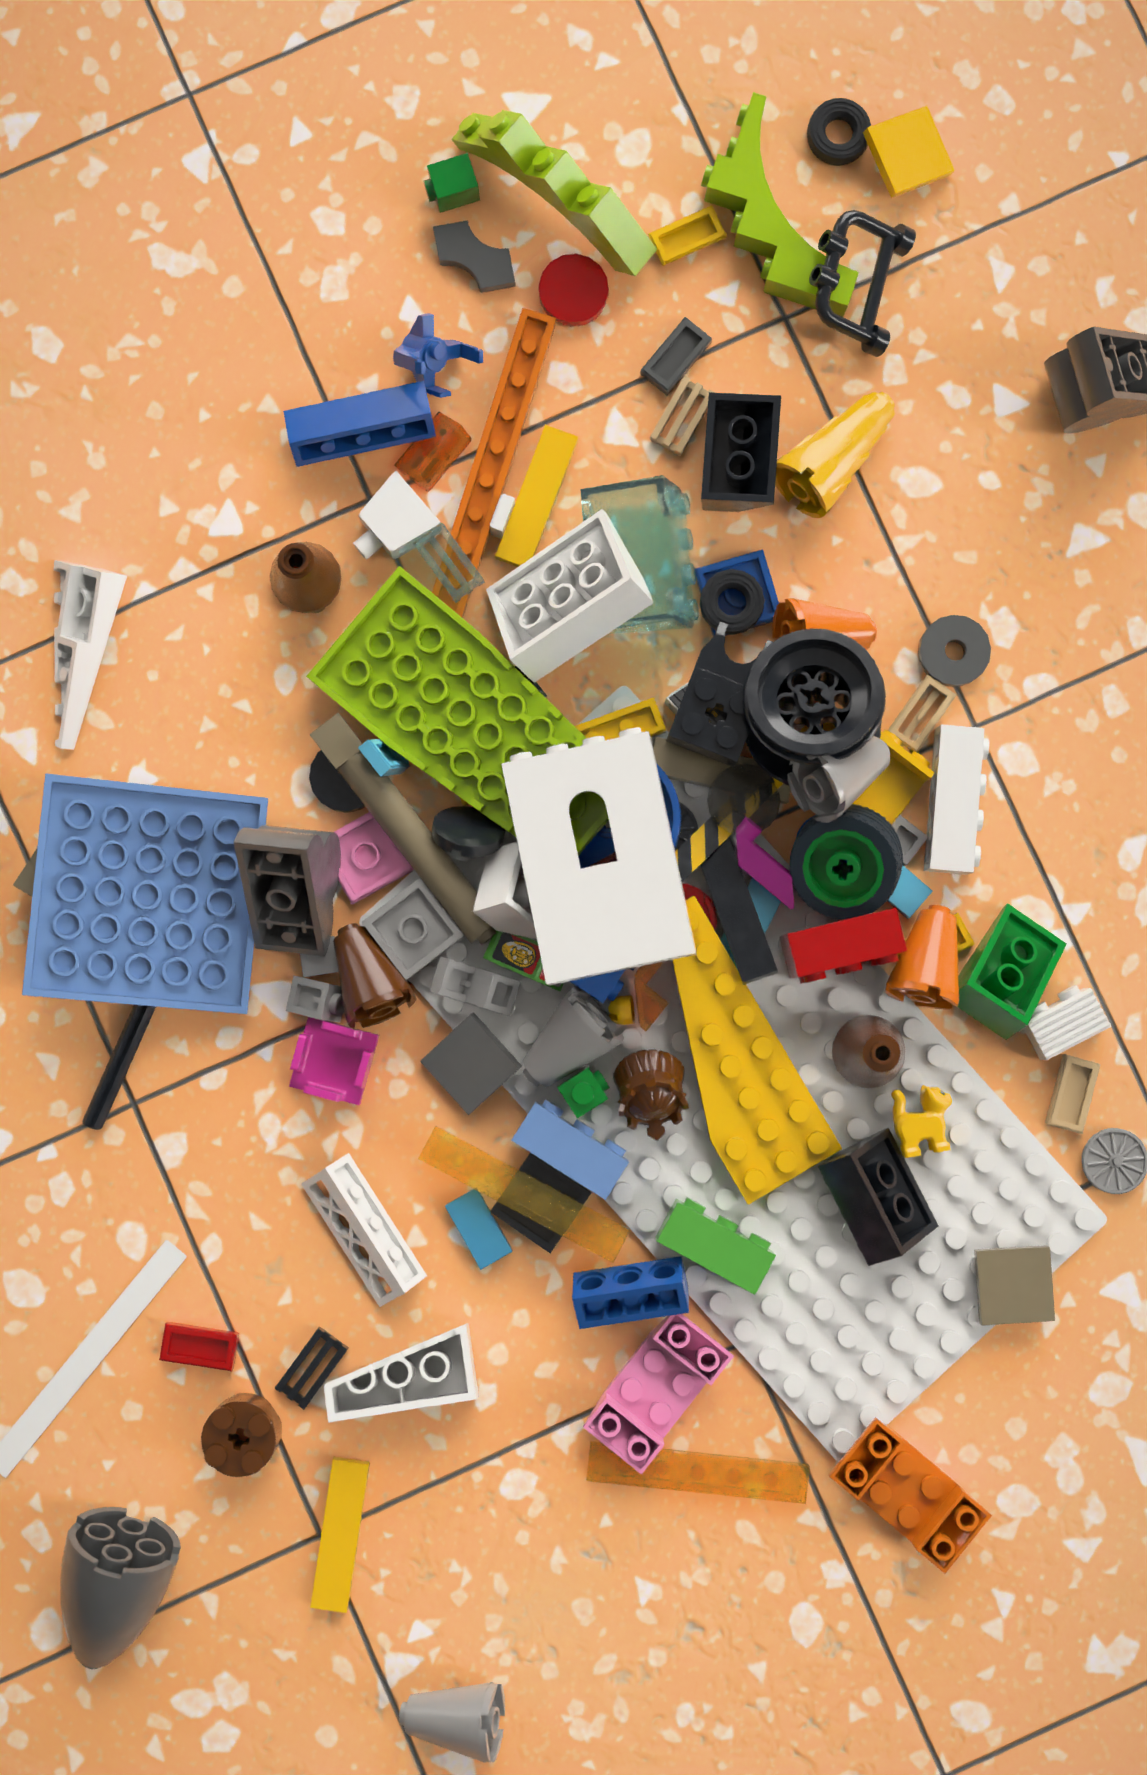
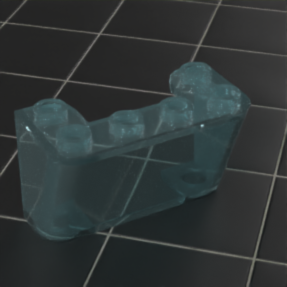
M663 475L580 489L583 522L601 509L607 513L641 573L654 602L608 634L692 628L694 621L699 618V608L692 594V585L696 584V573L694 565L690 564L689 550L693 549V536L691 530L687 528L686 515L690 514L691 509L688 494L682 493L677 485Z

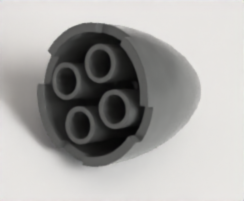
M96 1508L78 1515L76 1523L72 1525L67 1533L60 1576L62 1618L68 1642L76 1659L88 1669H98L107 1666L123 1654L148 1625L163 1600L179 1558L181 1545L176 1533L166 1523L156 1517L151 1518L148 1523L126 1516L127 1508Z

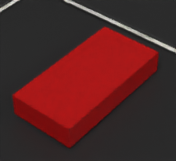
M167 1322L164 1327L159 1360L232 1371L235 1364L239 1332Z

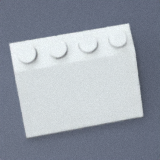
M603 509L486 589L510 660L534 683L654 603L641 573Z

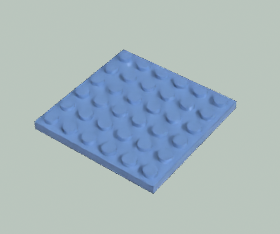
M45 773L22 995L247 1014L254 939L234 840L238 832L244 827L258 829L260 826L266 825L268 798Z

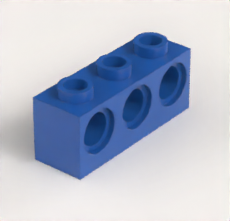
M682 1256L573 1273L572 1301L579 1329L689 1313L688 1283Z

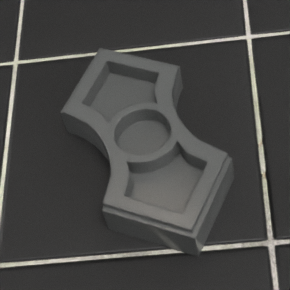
M468 220L433 226L440 265L455 266L468 272L476 280L481 293L516 287L509 248L499 249L482 243L471 231Z

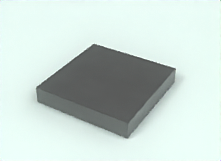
M474 1012L420 1061L468 1115L522 1067Z

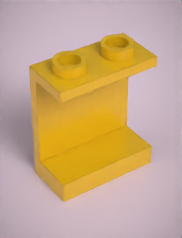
M885 729L883 732L881 731L880 740H883L890 750V764L853 804L873 809L876 813L878 812L881 816L885 817L886 821H889L892 825L922 785L935 772L928 768L930 762L914 751L910 754L900 746L902 741L895 734Z

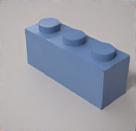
M545 1099L543 1104L535 1101L514 1134L512 1141L606 1200L629 1163V1160L623 1157L626 1150L607 1139L605 1144L592 1137L595 1130L576 1119L574 1124H571L561 1117L564 1111Z

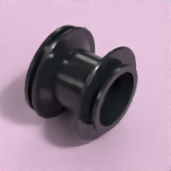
M811 628L794 631L769 644L761 652L748 672L743 693L745 717L751 728L746 744L751 756L760 768L772 778L789 785L788 773L793 771V764L789 765L790 761L800 764L820 765L822 763L818 758L819 756L829 755L835 759H844L863 748L873 736L880 739L886 691L883 678L874 659L854 639L827 629ZM814 701L820 702V703H815L813 707L808 706V704H809V705H812V704L814 703ZM835 702L841 705L843 709L836 708ZM788 703L794 706L790 711L781 710ZM832 723L835 729L825 731L821 728V725ZM798 724H804L809 729L805 732H799L794 727ZM806 756H815L816 758L809 760Z

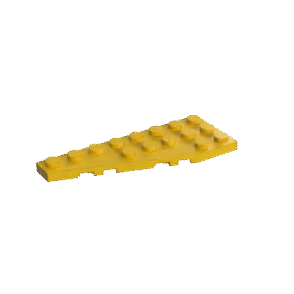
M692 896L685 901L697 955L673 959L672 963L707 1123L709 1140L745 1202L749 1205L840 1151L842 1147L746 984L743 985L738 969L695 896Z

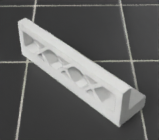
M349 1153L301 1184L379 1307L406 1293L427 1277L425 1271ZM322 1180L329 1191V1198L323 1195L316 1184L318 1181ZM339 1214L346 1218L349 1223V1229L343 1226L339 1220ZM359 1245L366 1249L369 1254V1260L362 1256L359 1251ZM378 1276L385 1279L392 1291L385 1292L378 1281Z

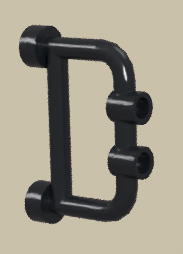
M851 210L844 212L837 218L833 231L828 229L821 235L818 249L826 253L824 265L817 264L813 268L809 283L818 288L815 306L822 322L828 327L862 342L861 349L863 352L879 357L885 352L890 342V332L875 325L892 254L894 253L900 257L908 254L914 245L916 232L904 224H898L893 228L861 211ZM851 225H855L882 239L860 325L837 315L830 307L831 293L837 287L840 279V274L837 272L839 261L848 248L849 242L846 234Z

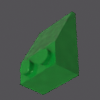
M1007 903L958 976L959 1002L957 1007L1003 1039H1009L1028 1025L1067 943Z

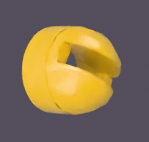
M632 995L619 996L610 1002L608 1011L610 1012L609 1017L611 1021L619 1025L635 1024V1008Z

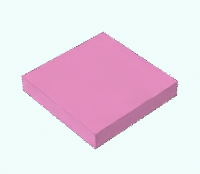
M370 812L335 831L338 835L341 849L338 881L352 905L414 870Z

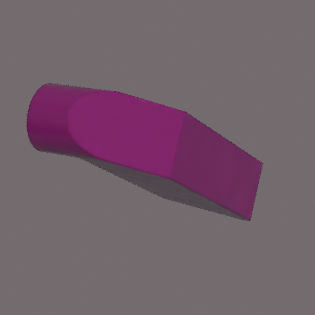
M745 817L736 827L738 866L788 908L793 910L794 893L790 871L754 842L762 830L751 819Z

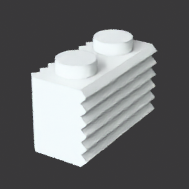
M1074 985L1057 994L1060 999L1059 1001L1047 1006L1045 1001L1037 1005L1028 1025L1023 1029L1040 1060H1048L1111 1027L1107 1016L1104 1014V1010L1101 1008L1091 988L1079 989L1078 985Z

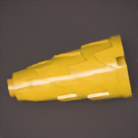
M871 392L869 395H864L839 417H833L813 436L808 435L791 451L777 460L775 485L784 498L789 502L795 496L801 501L796 507L797 510L812 518L824 517L852 482L850 478L870 456L869 451L888 428V423L895 415L893 399L884 392Z

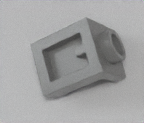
M293 976L285 1011L339 1023L345 1012L341 987L339 985Z

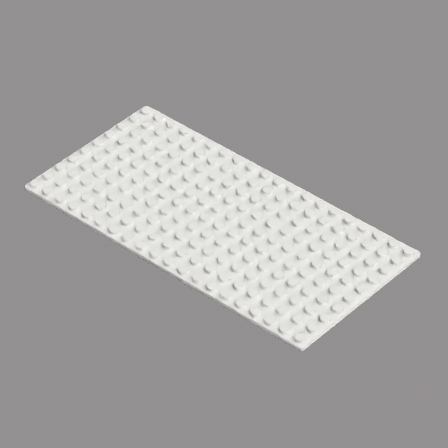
M621 686L579 724L641 701L629 687ZM666 731V733L655 737L667 739L669 732ZM670 779L678 795L679 802L686 805L694 814L698 829L729 800L722 790ZM609 820L605 824L608 828H610ZM505 830L504 840L500 847L517 842V838ZM735 830L729 838L738 860ZM760 833L754 842L790 871V865ZM452 849V853L447 852L478 892L487 856L468 858L461 856V851ZM698 866L682 884L687 883L701 889L713 902L702 868ZM741 868L748 886L752 877ZM415 870L360 918V926H364L362 921L420 878ZM794 885L793 910L781 902L765 932V937L778 973L746 985L842 1147L840 1151L886 1128L890 1129L901 1151V1142L895 1133L893 1122L894 1100L891 1097V1093L894 1090H901L905 1095L906 1112L924 1111L920 1103L922 1085L926 1087H939L943 1092L950 1094L952 1099V1105L944 1113L945 1138L950 1144L951 1150L937 1153L933 1152V1150L929 1151L926 1139L918 1144L921 1156L904 1158L939 1226L902 1256L868 1266L862 1252L859 1250L818 1168L819 1165L835 1154L748 1205L709 1140L672 960L636 967L634 971L630 969L624 971L619 980L625 984L616 997L632 995L635 1008V1024H617L618 1028L613 1031L616 1036L623 1034L624 1037L617 1047L549 1087L541 1084L537 1087L525 1077L523 1073L525 1069L523 1060L566 993L576 986L570 982H564L561 992L488 961L483 956L490 940L483 945L478 940L471 944L465 935L408 979L453 1030L474 1012L517 1059L522 1067L502 1086L527 1114L535 1101L543 1104L546 1099L564 1111L561 1115L562 1118L574 1124L577 1118L557 1086L586 1067H589L592 1073L599 1069L610 1086L605 1091L608 1100L587 1112L578 1120L594 1129L595 1132L592 1137L605 1144L607 1139L626 1150L623 1157L627 1158L629 1163L605 1201L657 1260L682 1256L657 1242L655 1237L675 1199L684 1203L687 1197L706 1207L703 1214L714 1220H717L718 1216L721 1215L739 1225L736 1230L738 1233L748 1238L751 1233H754L771 1243L769 1249L775 1253L776 1257L756 1295L682 1256L688 1283V1293L838 1463L875 1417L884 1424H889L995 1326L979 1324L974 1250L1047 1245L1050 1247L1053 1273L1107 1222V1217L913 1001L905 996L902 1002L885 993L889 975L880 965L871 967L870 960L861 962L862 970L839 975L835 974L834 969L825 971L827 978L800 984L799 977L789 978L779 936L839 921L836 918L826 917L812 910L799 897ZM717 913L715 932L719 939H721L724 930ZM440 956L520 981L510 1016L430 992ZM635 989H636V997H637L638 1015H637V1007H636ZM583 991L578 995L584 1001L591 997ZM606 998L603 1004L595 1000L608 1014H610V1012L608 1011V1006L611 1000ZM863 1015L879 1016L891 1022L900 1032L905 1044V1060L900 1072L889 1083L876 1088H863L848 1082L837 1071L832 1058V1043L838 1031L848 1020ZM878 1048L875 1051L876 1057H878L879 1054ZM645 1049L647 1051L648 1049H657V1051L668 1052L680 1060L685 1068L682 1088L683 1092L687 1094L685 1098L689 1104V1109H682L681 1116L683 1121L678 1125H674L671 1120L662 1124L665 1127V1135L658 1141L647 1136L648 1125L637 1124V1128L632 1130L627 1127V1118L625 1116L619 1117L618 1110L620 1104L617 1101L620 1099L613 1080V1073L625 1056Z

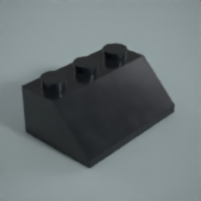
M709 392L701 492L702 510L741 512L774 505L781 395Z
M889 1128L883 1129L836 1153L818 1166L868 1266L902 1256L939 1226Z

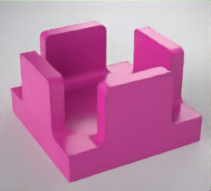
M308 1017L304 1033L299 1035L290 1070H293L289 1087L303 1090V1093L332 1101H344L360 1105L380 1035Z

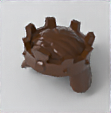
M657 1049L633 1052L619 1062L613 1073V1080L620 1099L617 1101L620 1104L618 1114L619 1117L625 1116L627 1118L628 1128L635 1130L637 1124L648 1125L647 1136L658 1141L665 1135L663 1123L671 1120L674 1125H678L683 1121L681 1111L682 1109H689V1104L685 1098L687 1094L683 1092L682 1088L685 1068L682 1062L672 1054L661 1050L657 1051Z

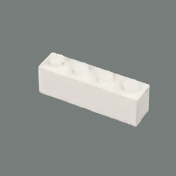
M941 724L934 731L932 771L935 773L931 777L926 834L928 838L926 839L924 871L968 875L974 873V867H978L980 864L981 847L976 845L977 831L982 830L984 812L979 810V797L985 794L987 781L986 774H981L982 760H986L989 753V739L984 738L985 728Z

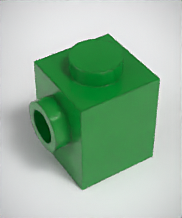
M468 153L427 165L429 179L423 181L429 202L436 201L440 213L480 201L479 186Z
M586 1067L558 1085L557 1088L578 1119L608 1100L605 1091L610 1086L599 1069L592 1073L589 1067Z

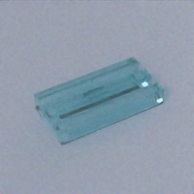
M442 522L413 543L418 553L455 603L460 601L464 595L470 594L475 587L485 583L483 577ZM442 535L472 576V580L466 581L436 540V536ZM430 543L461 588L458 590L454 588L424 547L425 544Z

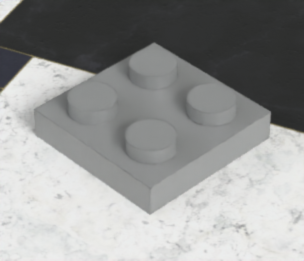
M418 878L362 921V924L405 980L410 979L464 937V934L421 878Z

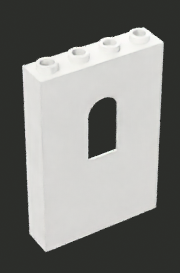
M641 728L623 730L619 732V738L605 740L604 736L590 737L582 741L583 746L568 748V744L554 745L546 748L547 754L532 757L531 752L518 753L510 756V762L501 763L547 985H555L697 955L652 740L649 732H641ZM591 791L599 794L606 804L617 861L581 869L569 806L577 794Z

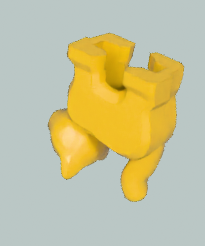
M921 1086L920 1103L924 1110L922 1112H906V1098L901 1090H894L891 1093V1097L894 1100L892 1111L894 1130L901 1142L900 1148L904 1158L921 1156L918 1144L926 1139L929 1151L933 1150V1152L937 1153L951 1150L950 1144L945 1138L944 1113L952 1105V1099L950 1094L943 1092L939 1087Z

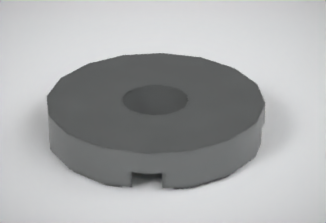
M949 615L939 618L928 626L919 641L918 657L922 667L925 669L924 672L944 686L959 687L971 683L983 674L990 662L991 645L988 634L979 623L967 616ZM956 642L962 646L964 652L962 659L956 661L948 658L945 653L947 643Z

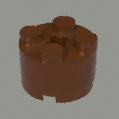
M240 1393L223 1401L208 1417L202 1430L201 1444L206 1463L218 1472L231 1477H245L258 1473L271 1459L282 1437V1422L271 1406L272 1404L264 1397L253 1393ZM239 1428L244 1429V1436L248 1437L245 1441L240 1440L239 1435L235 1434Z

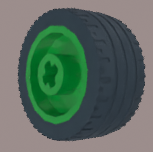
M852 804L839 818L829 823L813 819L818 816L814 815L799 832L790 855V874L799 897L812 910L826 917L829 916L838 920L863 916L878 910L893 894L903 866L900 839L891 823L887 822L885 817L881 816L878 812L876 813L873 809Z

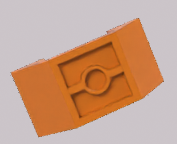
M876 1417L829 1474L831 1479L857 1501L861 1499L905 1536L920 1554L944 1574H946L992 1516L951 1477L901 1435Z

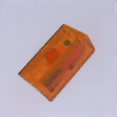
M440 411L433 417L436 437L413 442L394 464L399 471L426 492H429L472 440L460 423Z

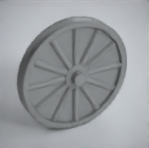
M1120 1128L1101 1130L1087 1141L1083 1149L1081 1161L1086 1178L1094 1187L1106 1193H1127L1140 1185L1147 1174V1150L1143 1142L1135 1134Z

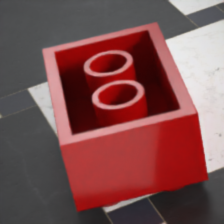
M897 908L779 936L789 978L799 977L800 984L827 978L825 971L831 969L835 970L836 975L862 970L861 962L870 960L871 967L899 961L897 954L907 951Z

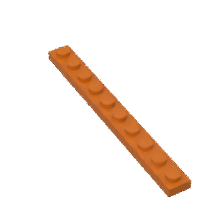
M522 308L432 590L435 596L462 618L489 538L490 522L499 498L503 493L557 323L556 317Z

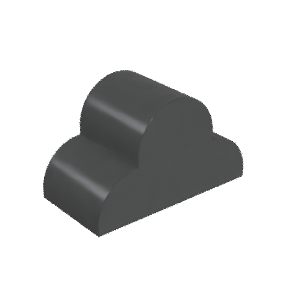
M1093 326L1073 336L1067 341L1066 349L1055 353L1045 360L1044 366L1064 433L1082 432L1106 425L1121 418L1147 414V334Z
M262 825L258 829L242 828L234 840V847L255 948L326 956L333 928V898L338 885V874L341 865V849L338 835L335 832Z

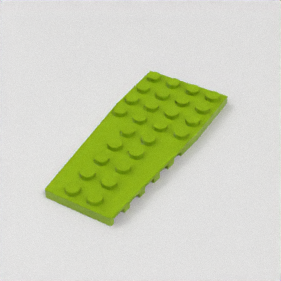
M398 566L306 676L387 746L515 837L516 833L501 763L510 762V756L523 752H531L532 757L547 754L546 748L554 745L568 744V748L583 746L582 741L587 739L478 630L401 566ZM591 791L577 794L569 806L578 856L609 820L603 798Z

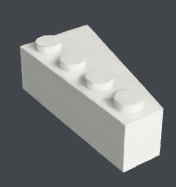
M469 1323L323 1384L328 1423L477 1399L479 1393Z

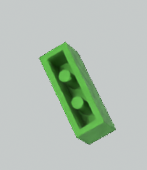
M688 1197L684 1203L675 1199L655 1237L656 1241L756 1295L776 1257L775 1253L769 1249L771 1243L754 1233H751L749 1238L738 1233L736 1230L739 1225L721 1215L718 1216L717 1220H714L703 1214L706 1207Z

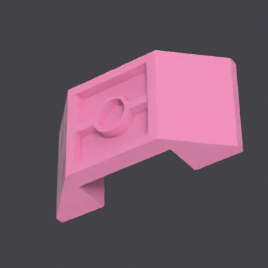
M683 1314L667 1316L648 1334L608 1385L583 1425V1428L642 1475L665 1445L663 1438L705 1384L712 1385L734 1355Z

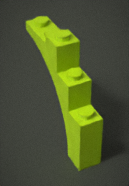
M753 92L749 105L742 103L736 125L741 127L738 138L731 136L726 155L717 154L714 166L708 164L706 166L701 186L706 188L704 201L736 211L730 231L736 233L733 247L766 257L760 278L766 280L764 293L816 309L815 302L818 288L809 283V278L817 264L824 265L826 256L810 246L789 224L774 200L765 177L760 151L761 120L767 96ZM839 264L837 272L840 274V279L837 287L831 293L830 307L834 313L844 317L859 272Z
M502 110L493 117L472 113V115L467 116L460 123L459 131L451 139L459 150L474 154L496 165L536 192L572 223L602 254L615 271L636 276L656 252L657 248L614 190L611 187L591 183L566 150L546 146L523 114Z

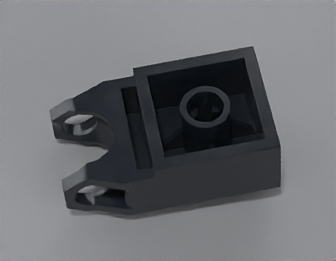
M720 621L715 636L701 649L666 741L734 767L739 760L751 729L745 717L743 693L748 672L756 659L750 663L740 664L728 657L724 647L725 631L728 624ZM767 640V642H766L765 645H764L763 650H764L769 644H771L772 641ZM713 710L721 713L720 716L723 717L724 721L719 720L716 725L708 722L710 716H706L705 713H711Z

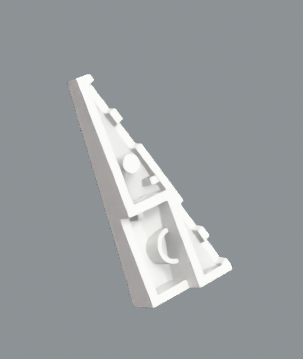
M54 560V571L60 573V592L54 593V603L60 605L58 627L54 628L55 683L61 684V704L55 705V715L61 717L59 739L55 740V746L61 749L74 750L127 576L109 570Z

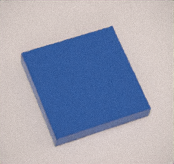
M763 549L694 569L700 595L708 579L720 571L735 569L745 571L753 576L762 587L765 602L763 613L752 628L773 622V616L779 601ZM727 589L720 594L718 604L722 612L733 616L744 610L746 600L744 595L737 589ZM711 628L712 635L714 637L716 630Z

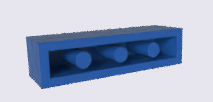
M424 381L283 411L288 441L296 467L436 437Z

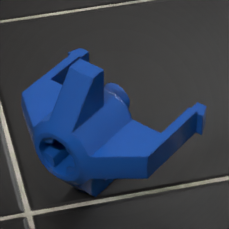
M430 313L417 316L409 334L393 352L394 365L412 371L416 382L424 381L426 392L439 398L451 396V391L435 385V373L441 371L447 360L461 357L476 363H483L482 349L457 340H442L434 336V314Z

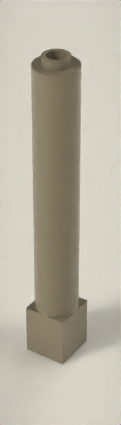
M339 712L309 734L468 941L472 944L478 940L483 945L496 934V930L473 912L478 892L448 853L434 842L431 831L388 776L380 777L358 749L363 743Z

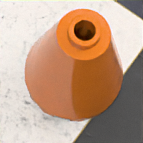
M795 598L784 599L785 602H779L773 616L772 638H780L798 630L811 628L827 629L854 639L867 650L877 636L876 624L874 621H871L868 614Z
M929 905L928 909L920 911L905 942L907 951L900 953L899 961H896L887 980L885 993L888 996L902 1002L904 997L907 996L915 1000L916 1006L949 1010L952 1009L953 1005L955 1007L958 1006L957 918L950 914L951 910L941 905Z

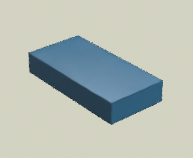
M478 1187L445 1205L480 1270L513 1251Z

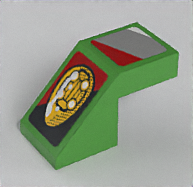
M496 931V934L492 936L483 956L484 959L561 992L564 983L546 984L537 941L501 931Z

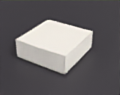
M506 494L500 496L490 522V533L492 536L502 539L515 505L514 497Z

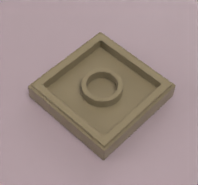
M1049 1246L974 1250L979 1324L999 1325L1055 1321Z

